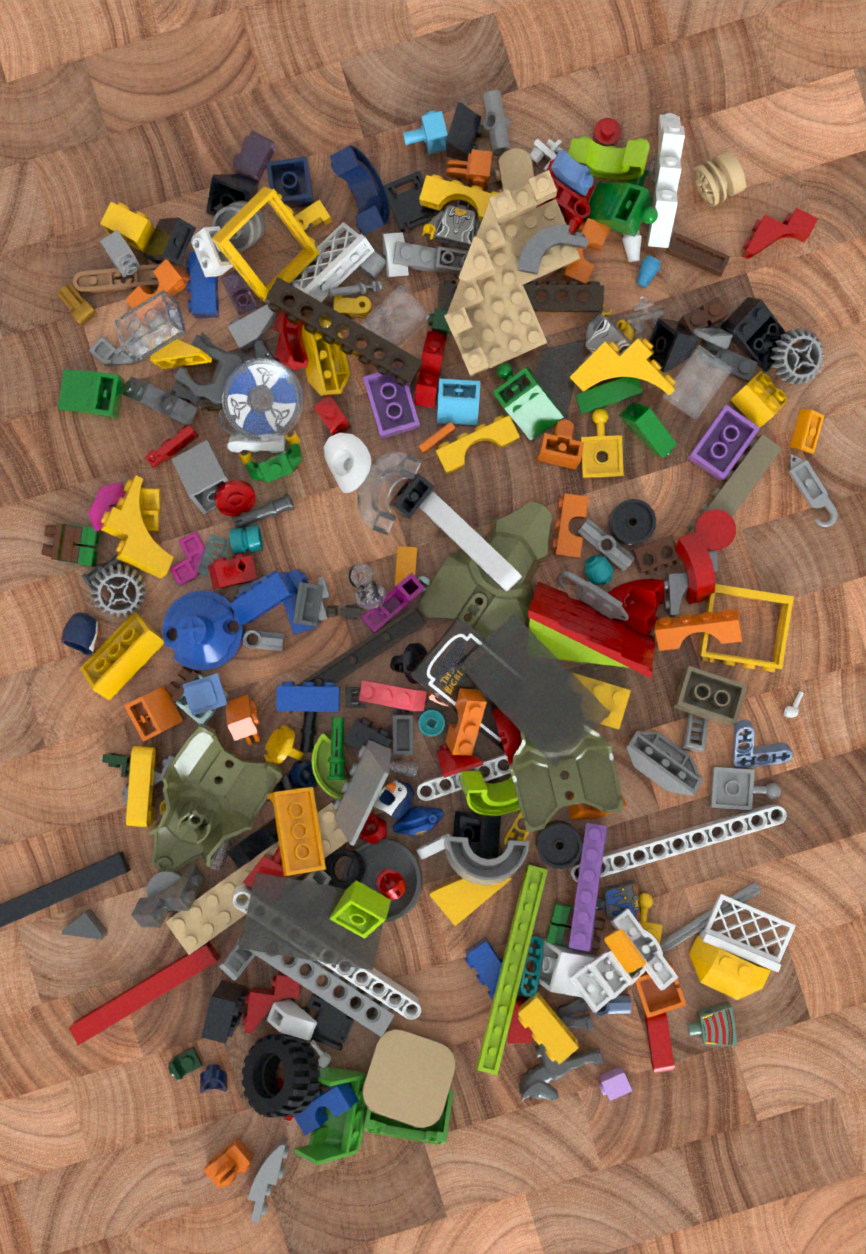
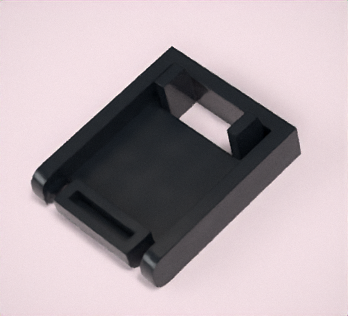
M420 170L384 185L389 205L402 233L405 232L403 224H407L410 230L431 221L429 213H432L433 216L438 213L435 209L420 205L419 198L424 185V179ZM413 182L415 188L397 195L395 188Z
M312 993L305 1010L307 1014H309L311 1007L318 1010L315 1017L317 1024L311 1039L341 1051L343 1045L336 1041L345 1043L354 1019Z

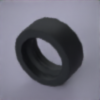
M344 848L336 849L325 860L326 869L324 871L332 878L329 883L335 887L348 888L355 881L360 882L364 876V861L356 851ZM343 856L350 857L354 862L353 875L345 881L339 880L336 877L334 869L337 860Z

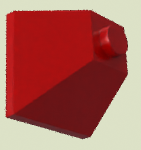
M447 744L440 745V750L436 751L444 778L483 765L482 758L472 753V756L452 755Z

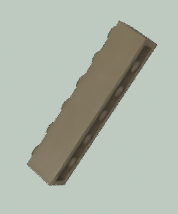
M763 434L757 438L754 436L747 446L749 447L748 451L745 454L742 453L736 462L737 466L733 471H729L722 486H717L711 493L713 498L710 502H705L698 511L701 513L699 517L709 510H722L732 517L782 448ZM693 518L687 525L688 531L686 535L694 533L697 519Z

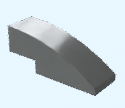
M393 707V755H413L414 711Z

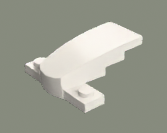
M625 909L610 922L616 930L622 928L646 961V964L633 972L627 973L609 948L569 977L593 1013L600 1010L611 999H615L645 971H647L660 990H664L678 978L663 957L658 941L652 934L641 927L629 909Z

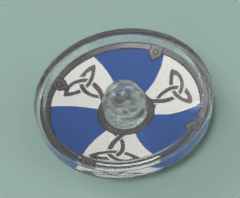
M268 358L251 359L240 364L227 378L222 392V407L229 424L241 435L255 441L265 439L272 441L286 435L297 424L304 405L303 389L295 373L286 365H282L281 362Z

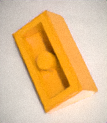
M800 409L790 448L814 454L825 415L812 409Z
M397 546L394 587L411 572L416 576L417 547Z
M622 928L614 930L604 938V941L627 973L633 972L646 964V961Z

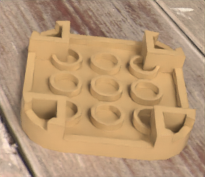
M395 1029L386 1032L376 1044L362 1088L364 1103L375 1114L377 1113L417 1128L433 1125L439 1120L443 1112L454 1075L456 1062L453 1053L441 1043L403 1030Z

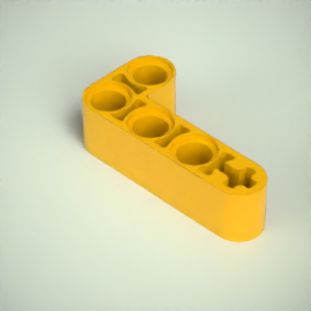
M133 746L126 813L127 826L149 827L154 823L155 806H152L156 756L154 747Z

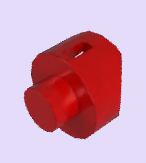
M612 118L599 120L593 131V141L606 147L615 146L621 135L619 123Z
M370 813L360 832L359 838L370 844H376L387 835L386 822L382 818Z
M385 869L376 878L377 889L380 894L390 900L399 899L406 891L407 884L402 875L397 871Z

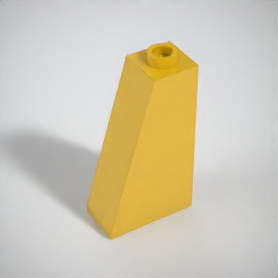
M459 876L429 890V895L456 926L512 878L510 877L494 885H478Z

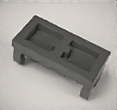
M299 582L293 623L318 626L324 586Z

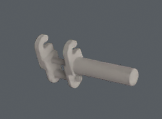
M370 280L368 284L358 282L352 286L329 289L328 293L330 297L355 293L364 294L366 289L379 292L382 290V284L380 281Z

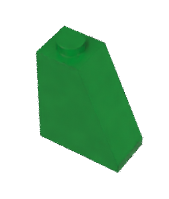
M633 402L618 415L654 455L661 458L668 456L677 445L650 408Z

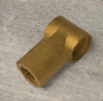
M71 283L59 289L57 295L70 309L71 315L81 326H84L98 314Z

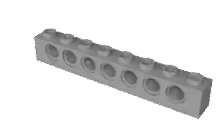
M257 926L244 945L245 949L380 1037L383 1036L395 1016L389 1012L391 1009L389 1006L382 1002L379 1005L373 1002L375 997L365 991L361 994L357 991L358 986L350 981H347V983L340 980L342 976L333 970L329 973L323 969L325 967L324 964L316 959L311 961L307 958V953L299 948L297 950L291 948L290 942L282 937L279 940L273 936L274 932L267 927L261 928ZM273 941L275 948L273 951L267 952L266 945ZM290 952L291 960L288 963H284L283 956ZM307 963V972L301 974L300 967ZM324 975V982L321 985H317L318 976ZM340 985V994L334 996V988ZM357 996L356 1005L350 1006V1000ZM373 1007L374 1012L372 1016L367 1017V1010Z

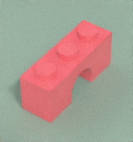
M362 680L359 701L410 711H424L427 691Z

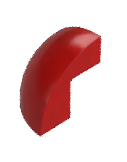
M658 579L635 580L619 585L608 592V594L623 603L622 607L629 618L627 621H622L636 632L647 636L656 624V620H658L656 611L658 605L663 604L664 581Z
M516 708L492 710L507 760L511 766L513 764V756L522 743L520 723L512 713Z

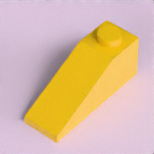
M163 335L159 338H153L150 361L163 370L180 367L181 365L189 366L212 362V357L197 347L172 336Z

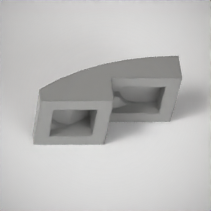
M325 577L319 578L318 585L324 586L319 621L329 619L323 599L329 598L331 595Z

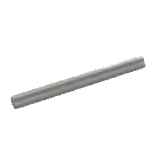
M753 882L731 896V898L745 903L761 893V889L757 883ZM722 902L720 906L722 914L733 910L730 902ZM713 908L661 940L660 947L663 954L704 929Z

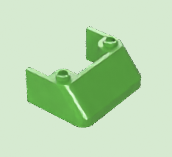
M330 1066L318 1069L320 1070V1077H318L317 1081L320 1082L321 1086L327 1088V1086L348 1082L359 1101L336 1117L326 1107L325 1113L329 1119L323 1126L311 1132L309 1145L294 1148V1153L319 1165L354 1155L359 1150L367 1110L362 1096L366 1073Z

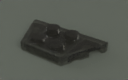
M584 340L541 349L535 376L564 418L567 417L575 385L570 376L579 368L585 343Z

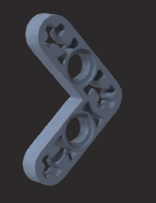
M740 720L735 723L733 727L732 759L737 768L781 764L792 759L793 753L788 744L780 743L754 747L755 731L752 723L749 720ZM747 742L744 746H738L741 743ZM762 754H767L766 756H764V757H762V758H758V756H760V755H762Z

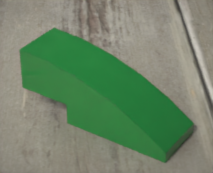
M623 377L575 395L580 414L583 415L598 408H605L640 396L643 391L639 378Z

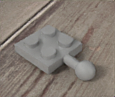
M712 766L710 807L752 810L753 794H765L770 799H776L781 794V788L776 783H769L766 786H754V769Z

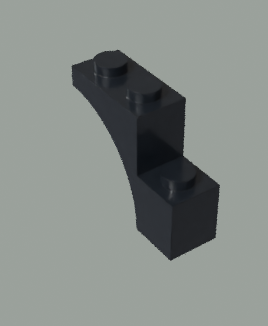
M275 817L227 851L238 868L250 862L262 851L279 841Z

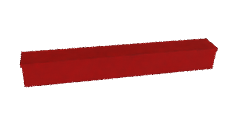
M208 941L190 955L188 953L76 1020L68 1029L77 1042V1046L213 965L221 956L218 955L212 943Z

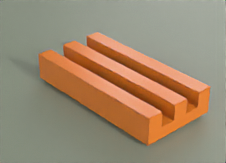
M449 422L419 445V450L423 455L455 432L456 428L452 422Z

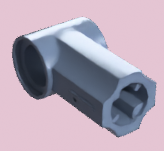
M619 994L600 1010L594 1012V1014L602 1017L607 1014L631 1013L630 995Z

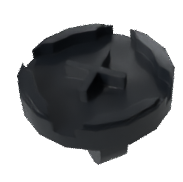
M420 643L409 644L405 648L403 655L392 657L390 667L396 672L405 673L407 680L412 684L424 682L427 679V670L430 665L429 661H426V656H428L427 650Z

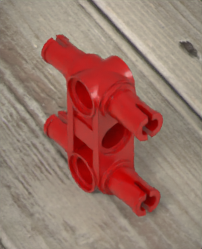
M553 159L550 161L546 171L549 170L557 189V195L537 205V207L556 199L566 225L570 226L569 232L572 235L576 228L582 224L584 218L590 214L588 201L594 186L592 185L589 188L586 196L577 195L556 179L551 169L555 160Z

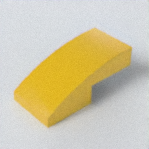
M141 487L139 504L144 525L147 531H159L161 488Z

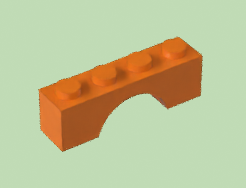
M727 609L722 612H704L699 615L687 614L681 617H664L656 620L655 634L659 651L680 649L682 641L688 635L696 632L709 633L715 636L721 644L741 642L743 631L739 610Z

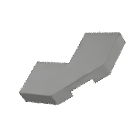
M130 334L118 349L101 336L89 349V352L105 366L134 364L147 349Z

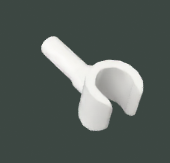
M799 691L793 706L785 707V717L793 718L798 715V706L804 694L803 692Z
M312 1040L310 1044L320 1056L318 1059L319 1066L322 1068L327 1067L331 1061V1056L323 1052L315 1040Z

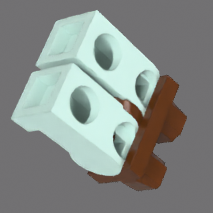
M185 666L177 674L185 681L183 684L205 677L199 671H193ZM172 681L165 689L172 696L171 700L198 724L206 725L216 713V710L212 709L192 716L184 694L183 685L179 686L175 681ZM224 691L225 696H226V699H227L228 696H229V694Z

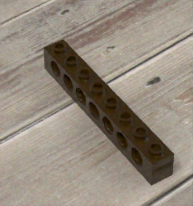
M277 277L265 298L266 304L271 311L277 314L279 312L283 313L290 322L302 324L307 332L313 335L315 333L321 335L322 340L330 345L334 343L340 346V350L345 354H353L359 357L358 360L366 366L371 364L376 367L378 373L383 376L390 375L395 378L394 381L403 387L405 385L409 387L412 385L423 365L422 360ZM287 299L295 301L291 307L285 306L284 302ZM304 310H311L313 312L310 317L302 316ZM323 320H328L331 322V325L323 328L320 326V323ZM345 330L349 333V336L340 338L338 333ZM364 341L367 343V346L364 349H359L356 347V343ZM382 351L385 357L383 359H376L374 353ZM397 361L401 362L403 368L395 370L392 364Z
M444 280V284H439V309L449 310L458 286L455 280ZM531 281L523 285L534 312H603L604 285H600V282L589 281L587 285H579L578 281H567V285H558V281H546V285H538V281ZM539 291L547 293L548 297L543 302L538 301L535 297ZM560 291L568 294V299L564 302L556 299V295ZM584 291L588 294L589 298L586 302L578 301L577 294Z

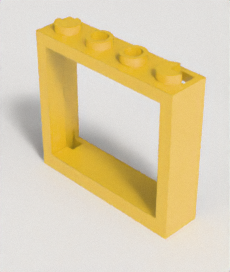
M263 187L211 238L257 297L265 303V298L277 277L290 284L320 254L315 247V241L304 232L306 230L305 227L293 217L294 212L281 201V194H278L274 188L270 189L267 187ZM268 201L303 250L265 287L230 243L229 239Z
M716 584V594L781 604L773 659L771 662L706 651L709 633L701 632L697 656L703 657L702 661L713 663L715 659L723 660L722 664L735 666V662L743 663L744 668L755 669V665L763 666V671L768 672L782 669L794 596ZM715 593L708 595L704 612L712 613Z

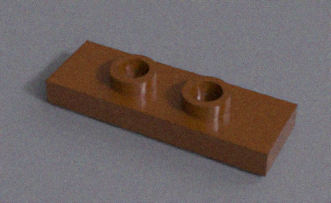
M675 232L670 239L669 247L665 251V253L720 277L730 256Z

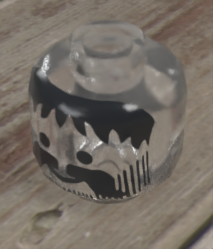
M357 563L351 567L348 578L352 586L357 589H361L362 587L359 586L363 584L365 589L372 586L371 584L373 583L371 582L375 581V572L370 565Z
M376 581L360 585L357 592H355V597L360 608L363 607L365 610H371L384 604V598L387 597V593L383 585L380 586Z

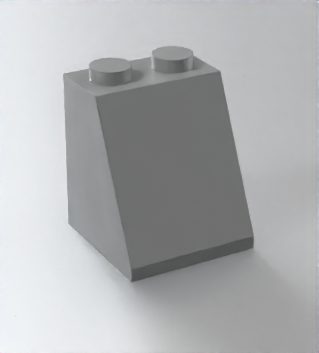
M206 440L171 459L188 496L203 514L217 508L214 500L216 491L221 485L231 481L215 450Z

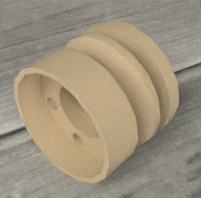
M726 150L714 156L712 162L705 161L703 165H698L693 169L697 189L703 200L710 207L725 201L727 195L733 197L746 188L742 167L730 151Z

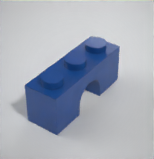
M348 1082L327 1086L328 1090L325 1092L321 1089L315 1093L313 1101H309L310 1105L306 1110H303L298 1115H294L305 1136L319 1128L329 1119L324 1107L330 1109L334 1117H336L359 1101Z

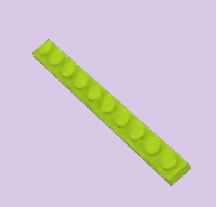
M529 864L526 865L476 1066L478 1071L498 1075L548 872L547 869Z

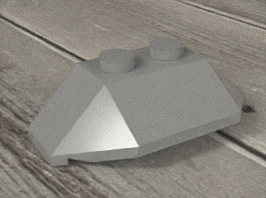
M636 731L627 745L633 766L663 789L690 796L696 794L703 778L699 775L691 755L661 733Z

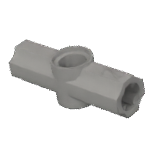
M493 90L483 94L486 112L483 126L486 130H489L493 155L499 156L510 149L507 134L510 120L507 116H504L500 91Z
M589 518L577 531L600 554L607 557L623 572L635 559L612 536L606 534ZM602 540H608L611 543L610 550L602 549Z

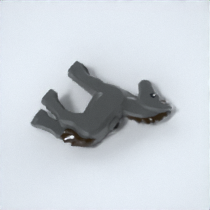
M202 332L200 336L196 335L191 345L201 349L212 359L218 361L212 383L201 384L196 382L189 375L188 369L181 365L174 378L177 381L170 395L189 400L197 404V407L201 410L208 409V412L224 409L223 395L225 386L236 369L254 360H269L280 364V360L274 357L262 340L254 342L255 355L251 357L243 353L226 352L216 347Z
M578 997L568 1004L560 1005L558 1010H556V1007L553 1008V1011L568 1029L583 1028L587 1031L594 1030L590 1014L571 1016L577 1012H589L583 997ZM542 1043L535 1046L538 1059L542 1058L543 1062L534 1065L533 1068H529L527 1073L522 1075L521 1082L519 1083L521 1101L529 1098V1100L542 1098L550 1101L558 1099L557 1089L552 1087L549 1082L555 1081L572 1069L579 1068L587 1063L604 1065L599 1047L588 1051L572 1053L561 1064H558L556 1060L554 1062L550 1060L545 1053L546 1049Z

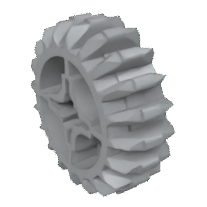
M796 328L795 331L789 330L787 334H782L781 340L775 341L778 347L772 349L775 352V356L770 358L775 360V363L771 366L777 368L775 374L780 375L782 381H786L788 384L800 385L808 383L809 379L816 378L815 373L821 372L819 366L825 365L821 360L826 356L822 354V350L826 347L820 346L822 340L816 338V333H811V330ZM796 341H802L797 347H792V344ZM800 366L805 367L801 372L795 373V370L799 369Z
M110 564V571L102 568L103 575L96 573L95 577L97 580H92L91 582L95 586L90 588V593L94 594L91 596V600L96 601L94 606L96 608L101 607L100 612L102 614L108 610V617L116 613L117 619L120 617V613H123L124 617H128L127 611L135 614L134 607L140 609L141 604L139 602H145V597L142 595L147 594L146 589H143L146 583L141 581L142 575H136V569H132L129 572V565H126L124 570L121 569V564H117V569H114L113 565ZM113 577H124L118 582L111 580ZM130 581L136 588L134 597H131L127 591ZM103 585L107 586V589L110 591L107 600L101 594ZM115 588H122V593L115 594ZM117 601L126 602L123 605H114Z

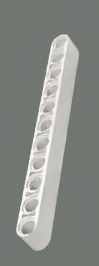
M768 804L606 852L603 856L604 867L601 870L600 877L782 824L787 817L786 811L776 804ZM778 809V817L772 819L771 812ZM759 815V822L752 825V817ZM739 821L740 827L737 830H732V823ZM719 826L721 829L720 834L713 836V828ZM697 832L701 833V839L693 842L692 836ZM680 838L682 840L681 845L677 848L673 847V841ZM661 844V852L653 853V847ZM637 850H642V857L639 859H634V852ZM617 856H623L624 860L620 865L614 864V858ZM581 860L577 861L569 869L573 880L578 882L579 876L574 875V872L580 867Z
M240 885L235 889L233 904L237 909L405 1018L414 1020L420 1016V1001L415 994L251 887ZM240 894H245L248 896V898L246 900H240L237 896ZM262 905L265 907V910L257 911L255 907ZM281 917L282 921L274 922L272 918ZM291 928H298L299 932L291 933L289 930ZM308 939L316 940L314 944H308L306 941ZM325 950L333 951L331 955H325L323 952ZM342 961H348L350 963L347 966L340 965ZM359 972L366 973L363 977L357 976ZM376 983H382V984H383V985H382L381 987H379V988H376V987L373 986V985L376 984ZM392 994H399L397 998L390 997ZM411 1004L416 1005V1006H415L414 1008H412V1009H408V1008H407L408 1005H411Z

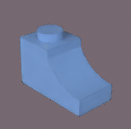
M559 150L551 166L557 180L577 195L586 196L594 180L588 166L576 162L569 156L567 151Z

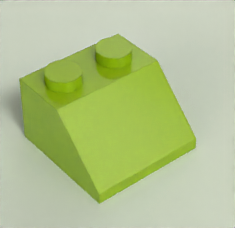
M355 881L345 890L332 912L330 920L365 939L386 920L391 900L367 887L365 884Z

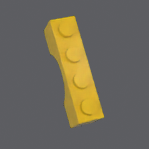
M426 175L419 200L421 206L439 211L451 201H466L476 209L479 222H482L489 204V198L498 194V192L492 191L488 193L477 186H471V188L463 186V183L460 181L452 180L449 182L439 175Z
M504 415L498 416L493 419L494 423L488 426L482 424L476 427L475 432L469 435L467 432L456 437L457 441L449 443L447 441L438 446L439 449L436 450V455L445 474L447 475L464 467L467 450L477 442L489 441L502 449L518 441L520 436L510 415L507 417Z

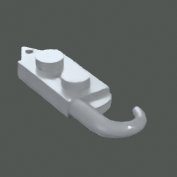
M792 454L789 455L790 470L788 473L808 505L815 509L825 506L830 514V519L827 522H822L818 518L815 519V522L821 527L832 526L837 520L838 512L829 498L826 489L807 460L804 461Z
M563 571L558 575V583L563 589L567 588L563 578H567L576 584L575 592L578 598L611 620L613 618L628 620L629 616L622 607L623 603L590 581H585L570 571Z

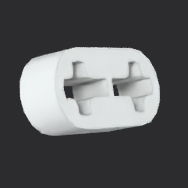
M447 833L416 849L420 859L427 858L445 849L444 841L447 837H452L451 833Z

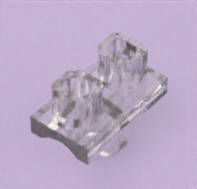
M644 297L638 298L639 304L632 306L634 312L639 310L640 312L625 316V320L630 324L635 334L645 331L643 321L650 319L651 327L654 328L658 318H663V314H666L665 308L656 306L648 309L654 306L653 301L646 302Z

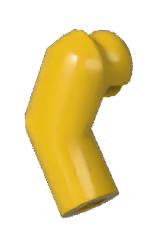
M619 320L616 326L632 342L634 337L633 329L627 321Z

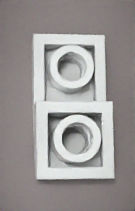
M403 233L382 234L387 276L409 275L408 266L393 264L395 243L397 241L405 243Z

